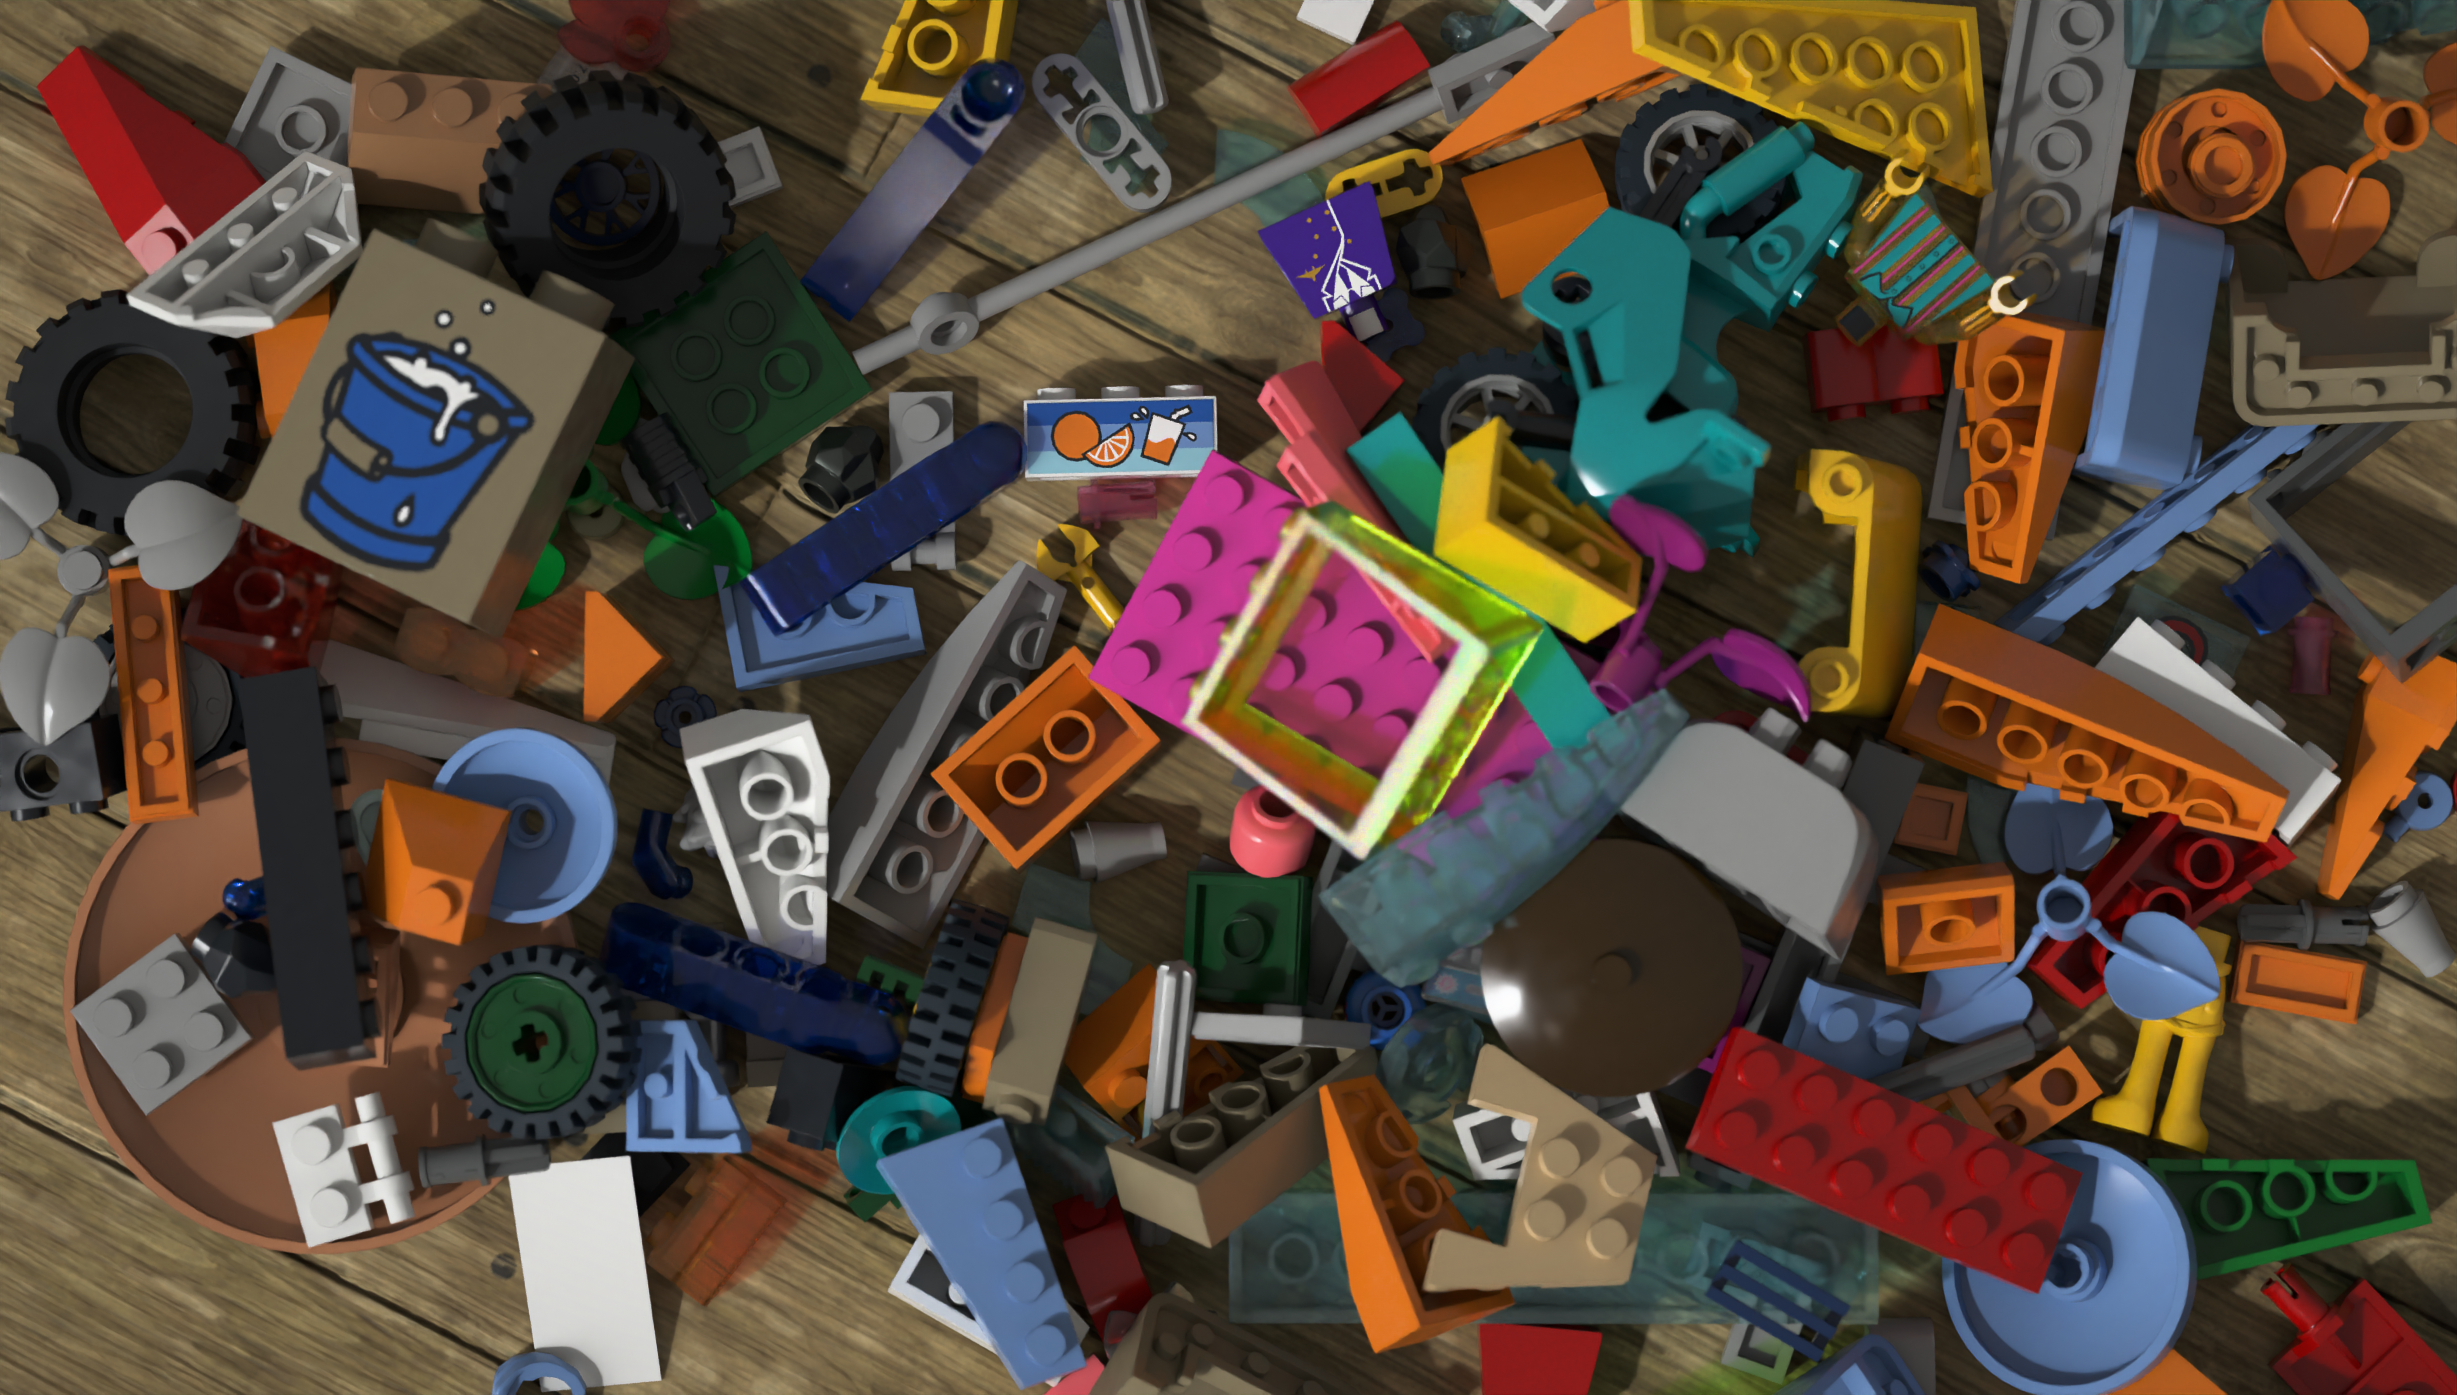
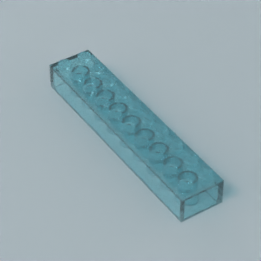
M1288 1188L1272 1203L1266 1205L1229 1235V1323H1363L1351 1293L1335 1188ZM1454 1188L1456 1193L1450 1199L1472 1229L1480 1225L1492 1243L1503 1246L1516 1188ZM1650 1188L1629 1281L1623 1285L1509 1287L1515 1304L1471 1323L1751 1324L1704 1295L1737 1238L1850 1304L1849 1311L1839 1324H1879L1878 1229L1780 1188H1748V1190L1742 1188L1723 1190L1714 1188ZM1741 1257L1736 1266V1269L1823 1320L1828 1315L1829 1308ZM1730 1280L1727 1281L1723 1288L1725 1292L1780 1324H1803Z

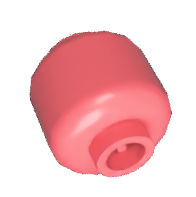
M1267 783L1252 787L1241 796L1234 809L1230 831V851L1236 862L1247 872L1262 878L1294 875L1306 865L1312 853L1317 828L1316 810L1309 799L1282 784Z

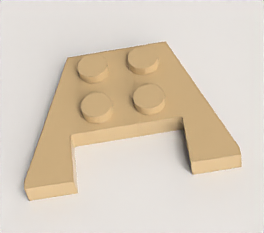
M1486 1043L1479 1052L1467 1104L1531 1124L1503 1246L1443 1228L1440 1229L1435 1235L1423 1290L1447 1292L1449 1289L1468 1288L1501 1290L1505 1287L1521 1286L1554 1288L1623 1285L1630 1278L1657 1156L1498 1047Z

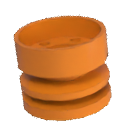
M2213 89L2174 99L2154 113L2139 135L2134 164L2139 187L2155 210L2203 225L2216 226L2247 219L2269 203L2283 180L2287 152L2282 129L2267 107L2245 93ZM2220 133L2233 134L2243 139L2253 151L2256 162L2254 177L2249 186L2236 196L2222 199L2205 196L2190 181L2187 169L2189 155L2194 146L2205 137Z

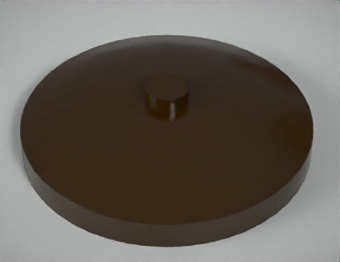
M1596 836L1572 841L1550 850L1526 866L1511 881L1496 903L1486 927L1481 953V981L1486 1006L1495 1028L1512 1053L1525 1066L1552 1084L1569 1091L1597 1097H1627L1652 1092L1677 1081L1695 1069L1710 1055L1727 1031L1737 1008L1743 979V959L1737 928L1726 902L1710 879L1694 864L1671 849L1654 842L1626 836Z

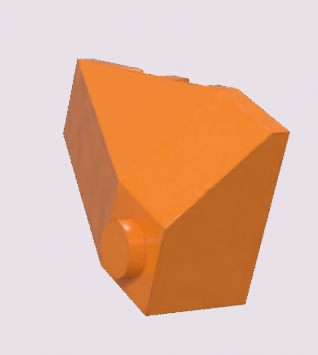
M1628 0L1593 1L1596 9L1595 12L1578 18L1436 145L1428 155L1432 165L1452 166L1528 136L1530 134L1528 126L1536 122L1539 123L1540 127H1547L1581 117V113L1588 109L1585 101L1596 97L1598 103L1613 99L1617 103L1685 74L1632 51Z

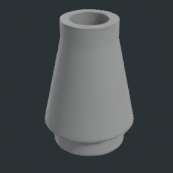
M1085 821L1084 828L1070 830L1072 860L1079 880L1093 878L1097 884L1149 862L1166 859L1167 857L1165 835L1160 821L1150 823Z
M2400 881L2383 890L2368 905L2367 912L2372 919L2370 928L2416 965L2425 977L2429 978L2441 973L2455 960L2456 953L2448 944L2422 889H2413L2408 881Z

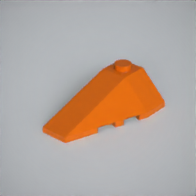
M1965 304L1963 315L1978 305ZM2022 311L2016 314L1996 313L1970 330H1966L1961 325L1954 373L1956 389H1964L1967 426L1959 427L1960 449H1969L1971 484L1964 491L1970 569L2018 584L2028 583L2089 428L2105 335L2104 328L2066 318Z
M2371 650L2361 664L2357 678L2364 682L2355 696L2339 774L2341 782L2334 798L2315 893L2325 899L2339 900L2383 833L2385 823L2378 819L2384 808L2392 811L2401 800H2406L2416 784L2417 767L2413 765L2419 755H2425L2431 748L2438 751L2456 723L2457 663L2438 655L2402 684Z
M1375 1074L1333 1082L1319 1088L1351 1293L1374 1353L1423 1342L1515 1304L1509 1287L1501 1290H1479L1478 1288L1449 1289L1447 1292L1423 1290L1435 1235L1440 1229L1443 1228L1483 1241L1492 1242L1480 1225L1472 1229L1450 1199L1456 1193L1445 1175L1436 1179L1417 1152L1418 1136Z

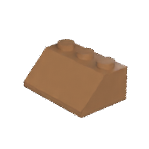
M357 67L352 76L346 167L352 169L357 205L485 216L479 204V184L487 182L488 176L482 168L487 148L493 147L498 149L502 142L496 130L506 116L512 117L515 121L522 117L526 110L520 101L535 90L541 99L550 96L551 85Z

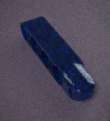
M989 57L978 60L968 68L800 280V283L818 298H823L830 304V308L848 322L853 319L1020 109L1025 98V84L1021 74L1014 65L1003 59Z
M988 421L976 426L946 447L921 460L745 577L739 584L751 603L760 612L761 618L772 635L778 637L797 626L1013 483L1023 473L1027 462V445L1023 436L1014 426L1002 421Z
M625 902L616 905L611 910L598 959L607 965L605 968L607 973H615L625 984L622 987L623 989L808 1053L830 1051L864 1064L879 1066L893 1061L902 1053L910 1023L907 1013L900 1002L889 993L846 979L841 974L823 966L645 904ZM877 1006H886L891 1012H884L878 1009Z

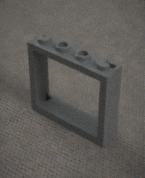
M2412 421L2342 424L2334 431L2327 429L2317 434L2315 439L2303 449L2302 456L2283 471L2279 468L2267 473V483L2247 498L2253 523L2402 684L2457 641V583L2394 633L2390 634L2285 521Z

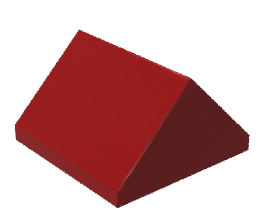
M1335 320L1322 321L1319 332L1322 367L1357 430L1362 435L1400 391L1404 379Z

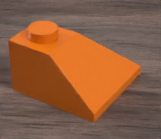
M387 778L363 879L367 895V910L398 929L456 945H462L484 936L512 810L398 779Z

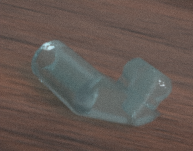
M1502 0L1491 15L1466 16L1462 11L1450 13L1441 23L1440 35L1442 40L1448 43L1454 52H1468L1501 37L1505 32L1514 27L1522 26L1529 17L1508 2V0Z

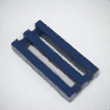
M1737 1238L1704 1293L1705 1297L1816 1362H1819L1825 1352L1824 1349L1829 1340H1832L1841 1319L1846 1316L1851 1307L1847 1302ZM1741 1257L1829 1308L1830 1311L1825 1320L1736 1269ZM1730 1280L1817 1331L1812 1342L1725 1292L1723 1288L1727 1281Z

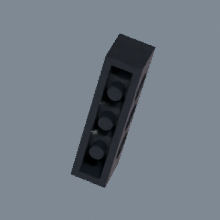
M117 713L92 716L66 732L50 745L37 743L20 726L0 728V812L10 811L11 821H25L50 815L49 806L69 804L70 814H82L109 808L108 797L127 791L124 750ZM47 756L53 759L58 766V783L53 781L47 773Z

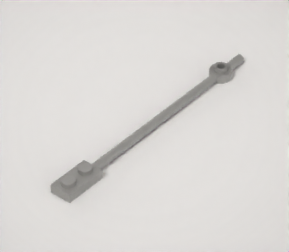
M1535 22L1525 26L1514 27L1497 39L1468 52L1455 54L1444 63L1429 69L1431 87L969 299L960 293L937 292L931 294L920 303L912 314L910 326L853 351L855 360L864 375L919 349L930 354H946L956 351L974 338L979 329L980 321L1440 110L1448 125L1471 115L1555 40L1553 32L1548 33Z

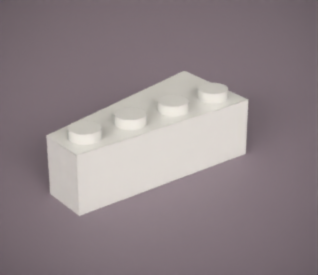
M2137 617L2096 665L2095 669L2126 683L2179 713L2234 749L2289 790L2287 801L2274 825L2276 830L2272 833L2289 849L2336 794L2341 779L2332 772L2338 764L2312 742L2307 741L2301 748L2281 731L2287 723L2267 705L2256 700L2250 707L2232 693L2231 690L2236 685V682L2213 662L2206 659L2199 666L2180 650L2186 642L2166 624L2155 619L2149 626Z

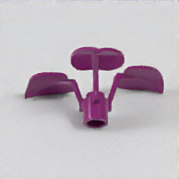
M1618 495L1610 508L1612 526L1615 532L1634 551L1654 557L1655 570L1633 620L1624 618L1585 642L1612 649L1589 685L1593 695L1601 703L1616 712L1633 714L1651 686L1663 692L1671 679L1705 655L1712 653L1716 666L1732 682L1762 698L1792 709L1806 723L1812 712V698L1809 684L1803 672L1795 661L1781 648L1752 633L1730 629L1725 635L1724 641L1717 637H1709L1662 670L1659 663L1662 658V652L1650 641L1648 635L1642 629L1666 576L1669 563L1688 571L1699 570L1707 561V548L1700 536L1689 525L1674 515L1656 507L1642 504L1628 495ZM1547 622L1556 636L1580 641L1557 626Z

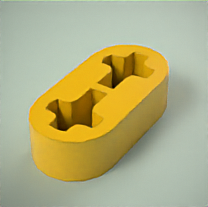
M1420 149L1404 150L1336 174L1327 186L1325 201L1344 193L1343 184L1347 182H1354L1355 187L1370 181L1372 187H1379L1381 195L1376 196L1381 219L1384 221L1417 210L1425 204L1432 203L1439 194L1442 185V168L1439 165H1432L1427 151ZM1414 162L1418 171L1428 169L1431 173L1432 178L1424 182V194L1414 196L1409 187L1389 192L1386 184L1400 179L1404 175V164Z

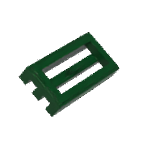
M869 955V957L865 956L857 974L859 989L871 993L875 981L881 983L882 998L893 1003L899 991L905 993L906 1008L914 1011L924 983V976Z

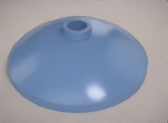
M524 727L506 728L487 733L468 742L451 756L442 767L432 789L512 810L488 917L511 923H533L548 920L573 909L597 888L607 873L614 855L617 840V814L613 796L603 774L590 757L579 747L567 739L545 730ZM530 809L538 811L543 817V827L540 832L531 830L527 825L526 816Z

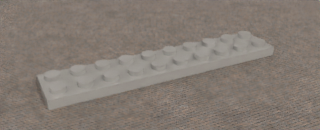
M2015 0L1989 148L1993 192L1980 199L1971 250V257L1975 262L1968 268L1967 275L1978 265L1980 268L1974 272L1976 275L1966 283L1965 290L1985 273L1994 282L1981 293L1962 303L1960 317L1964 313L1965 304H1982L1991 296L1992 287L1998 279L2012 271L2020 270L2024 274L2015 278L2009 284V291L2012 297L2018 301H2023L2031 295L2037 294L2036 301L2022 312L2061 317L2091 325L2148 0ZM1959 319L1924 519L1966 526L1964 491L1971 484L1969 449H1960L1959 427L1967 426L1964 389H1956L1954 373L1961 330ZM2060 502L2045 537L2047 541L2054 540Z

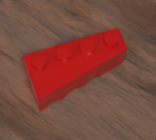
M2158 811L2149 813L2148 818L2140 816L2081 885L2085 888L2090 898L2091 917L2099 920L2101 926L2114 939L2122 942V934L2127 921L2133 915L2140 912L2154 911L2166 913L2179 919L2194 931L2199 927L2198 923L2225 904L2234 903L2253 889L2252 885L2272 871L2281 870L2298 857L2272 833L2267 842H2261L2185 826L2182 824L2179 815ZM2087 931L2079 938L2071 941H2059L2046 936L2025 967L2061 1000L2083 1009L2107 992L2104 983V970L2108 961L2116 953L2108 950L2097 938Z

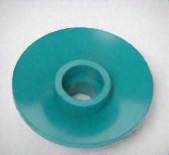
M904 1086L882 1092L856 1109L844 1124L836 1147L839 1167L846 1179L860 1190L873 1194H895L877 1169V1161L881 1158L961 1132L958 1112L945 1095L920 1088L919 1086Z

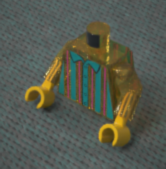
M1902 149L1895 155L1885 171V177L1878 181L1855 209L1851 222L1854 229L1847 236L1843 249L1845 259L1850 265L1843 276L1859 296L1833 319L1844 335L1857 347L1865 343L1884 325L1902 343L1912 337L1926 346L1970 340L2002 320L2006 314L2019 313L2031 306L2037 299L2036 293L2023 301L2014 299L2010 294L2009 284L2012 280L2024 274V272L2015 270L1996 281L1921 197L1917 190L1920 189L1928 178L1930 167L1927 165L1919 177L1911 178L1904 175L1901 171L1900 163L1910 150Z

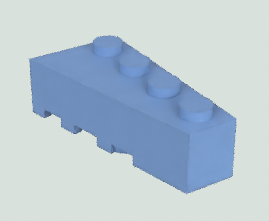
M1002 1118L881 1158L877 1161V1169L895 1193L906 1214L919 1234L924 1238L942 1266V1270L975 1317V1321L1020 1390L1082 1370L1087 1366Z

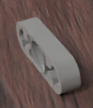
M1064 53L1053 54L1044 58L1037 65L1032 76L1033 92L1040 106L1125 207L1140 213L1151 212L1161 207L1167 201L1172 188L1171 173L1164 160L1080 60ZM1053 69H1056L1062 75L1067 74L1071 70L1077 74L1072 85L1075 93L1083 103L1086 102L1091 93H1094L1100 100V102L1085 107L1071 125L1063 117L1074 112V108L1069 101L1060 93L1052 98L1045 94V91L1050 87L1047 74ZM1099 115L1113 118L1121 129L1118 143L1107 151L1092 149L1083 138V131L1087 122ZM1131 142H1135L1141 149V151L1130 155V159L1138 169L1145 173L1154 168L1159 173V176L1154 180V185L1158 192L1151 198L1143 192H1139L1134 196L1127 192V189L1132 184V180L1121 164L1118 165L1113 174L1104 166L1119 159L1127 151Z

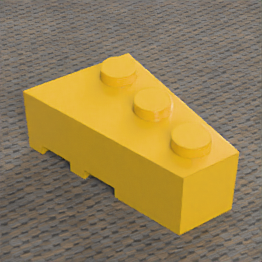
M1497 416L1447 450L1434 555L1585 643L1637 611L1642 558L1586 502L1576 507L1550 482L1553 480L1556 472L1542 459L1532 464L1507 439L1513 430Z

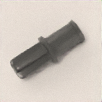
M2299 899L2296 905L2244 904L2240 906L2238 911L2237 931L2240 939L2244 942L2296 943L2298 949L2308 950L2311 943L2364 946L2368 938L2369 925H2358L2360 920L2366 921L2369 917L2367 908L2364 905H2356L2355 907L2312 906L2309 899Z
M485 1134L476 1135L475 1142L436 1147L423 1146L419 1147L418 1150L420 1178L425 1188H430L433 1185L480 1180L482 1186L491 1184L492 1178L547 1171L551 1165V1148L548 1139L507 1137L487 1140Z

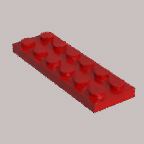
M1731 1027L1685 1148L2006 1284L2034 1294H2039L2083 1175L2082 1172L1741 1027Z

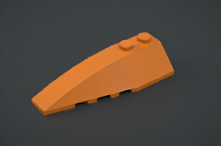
M1940 603L1884 737L1885 740L2005 788L2025 791L2027 783L2060 790L2059 799L2085 804L2087 796L2115 801L2123 803L2122 812L2147 818L2149 813L2158 811L2179 815L2182 824L2185 826L2261 842H2267L2290 792L2228 745L2179 713L2126 683L2060 651Z

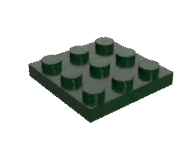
M767 231L723 259L719 268L711 267L701 275L707 282V285L695 297L691 296L687 290L676 297L673 301L678 307L677 311L661 318L657 310L654 309L643 313L644 325L627 329L623 326L608 336L635 357L629 372L658 415L668 412L672 418L671 423L680 432L684 444L688 445L691 455L701 465L708 478V482L705 485L715 498L874 392Z

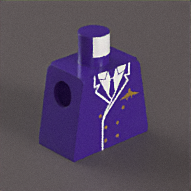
M1370 181L1258 231L1262 242L1315 320L1339 310L1348 332L1359 342L1389 329L1374 294L1398 283L1376 195Z

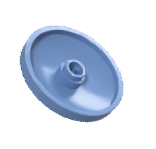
M2060 1139L2030 1144L2023 1148L2083 1173L2039 1294L2028 1293L1942 1257V1281L1946 1304L1953 1324L1966 1347L1985 1368L2004 1382L2034 1395H2107L2137 1382L2151 1372L2171 1351L2182 1334L2192 1309L2197 1285V1258L2193 1235L2180 1203L2172 1191L2158 1175L2136 1158L2118 1149L2082 1140Z

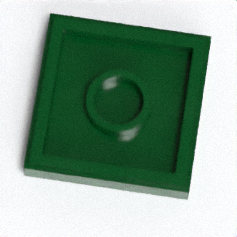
M1187 871L1183 960L1189 962L1190 967L1197 973L1194 1000L1307 1006L1313 877L1280 875L1274 878H1262L1254 874Z

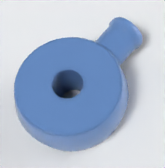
M2417 771L2415 786L2406 800H2401L2394 809L2395 815L2384 827L2383 833L2391 841L2397 842L2409 828L2417 831H2428L2439 827L2446 821L2452 810L2453 795L2449 785L2441 776L2430 771ZM2422 793L2428 799V803L2424 808H2421L2417 802L2419 795Z

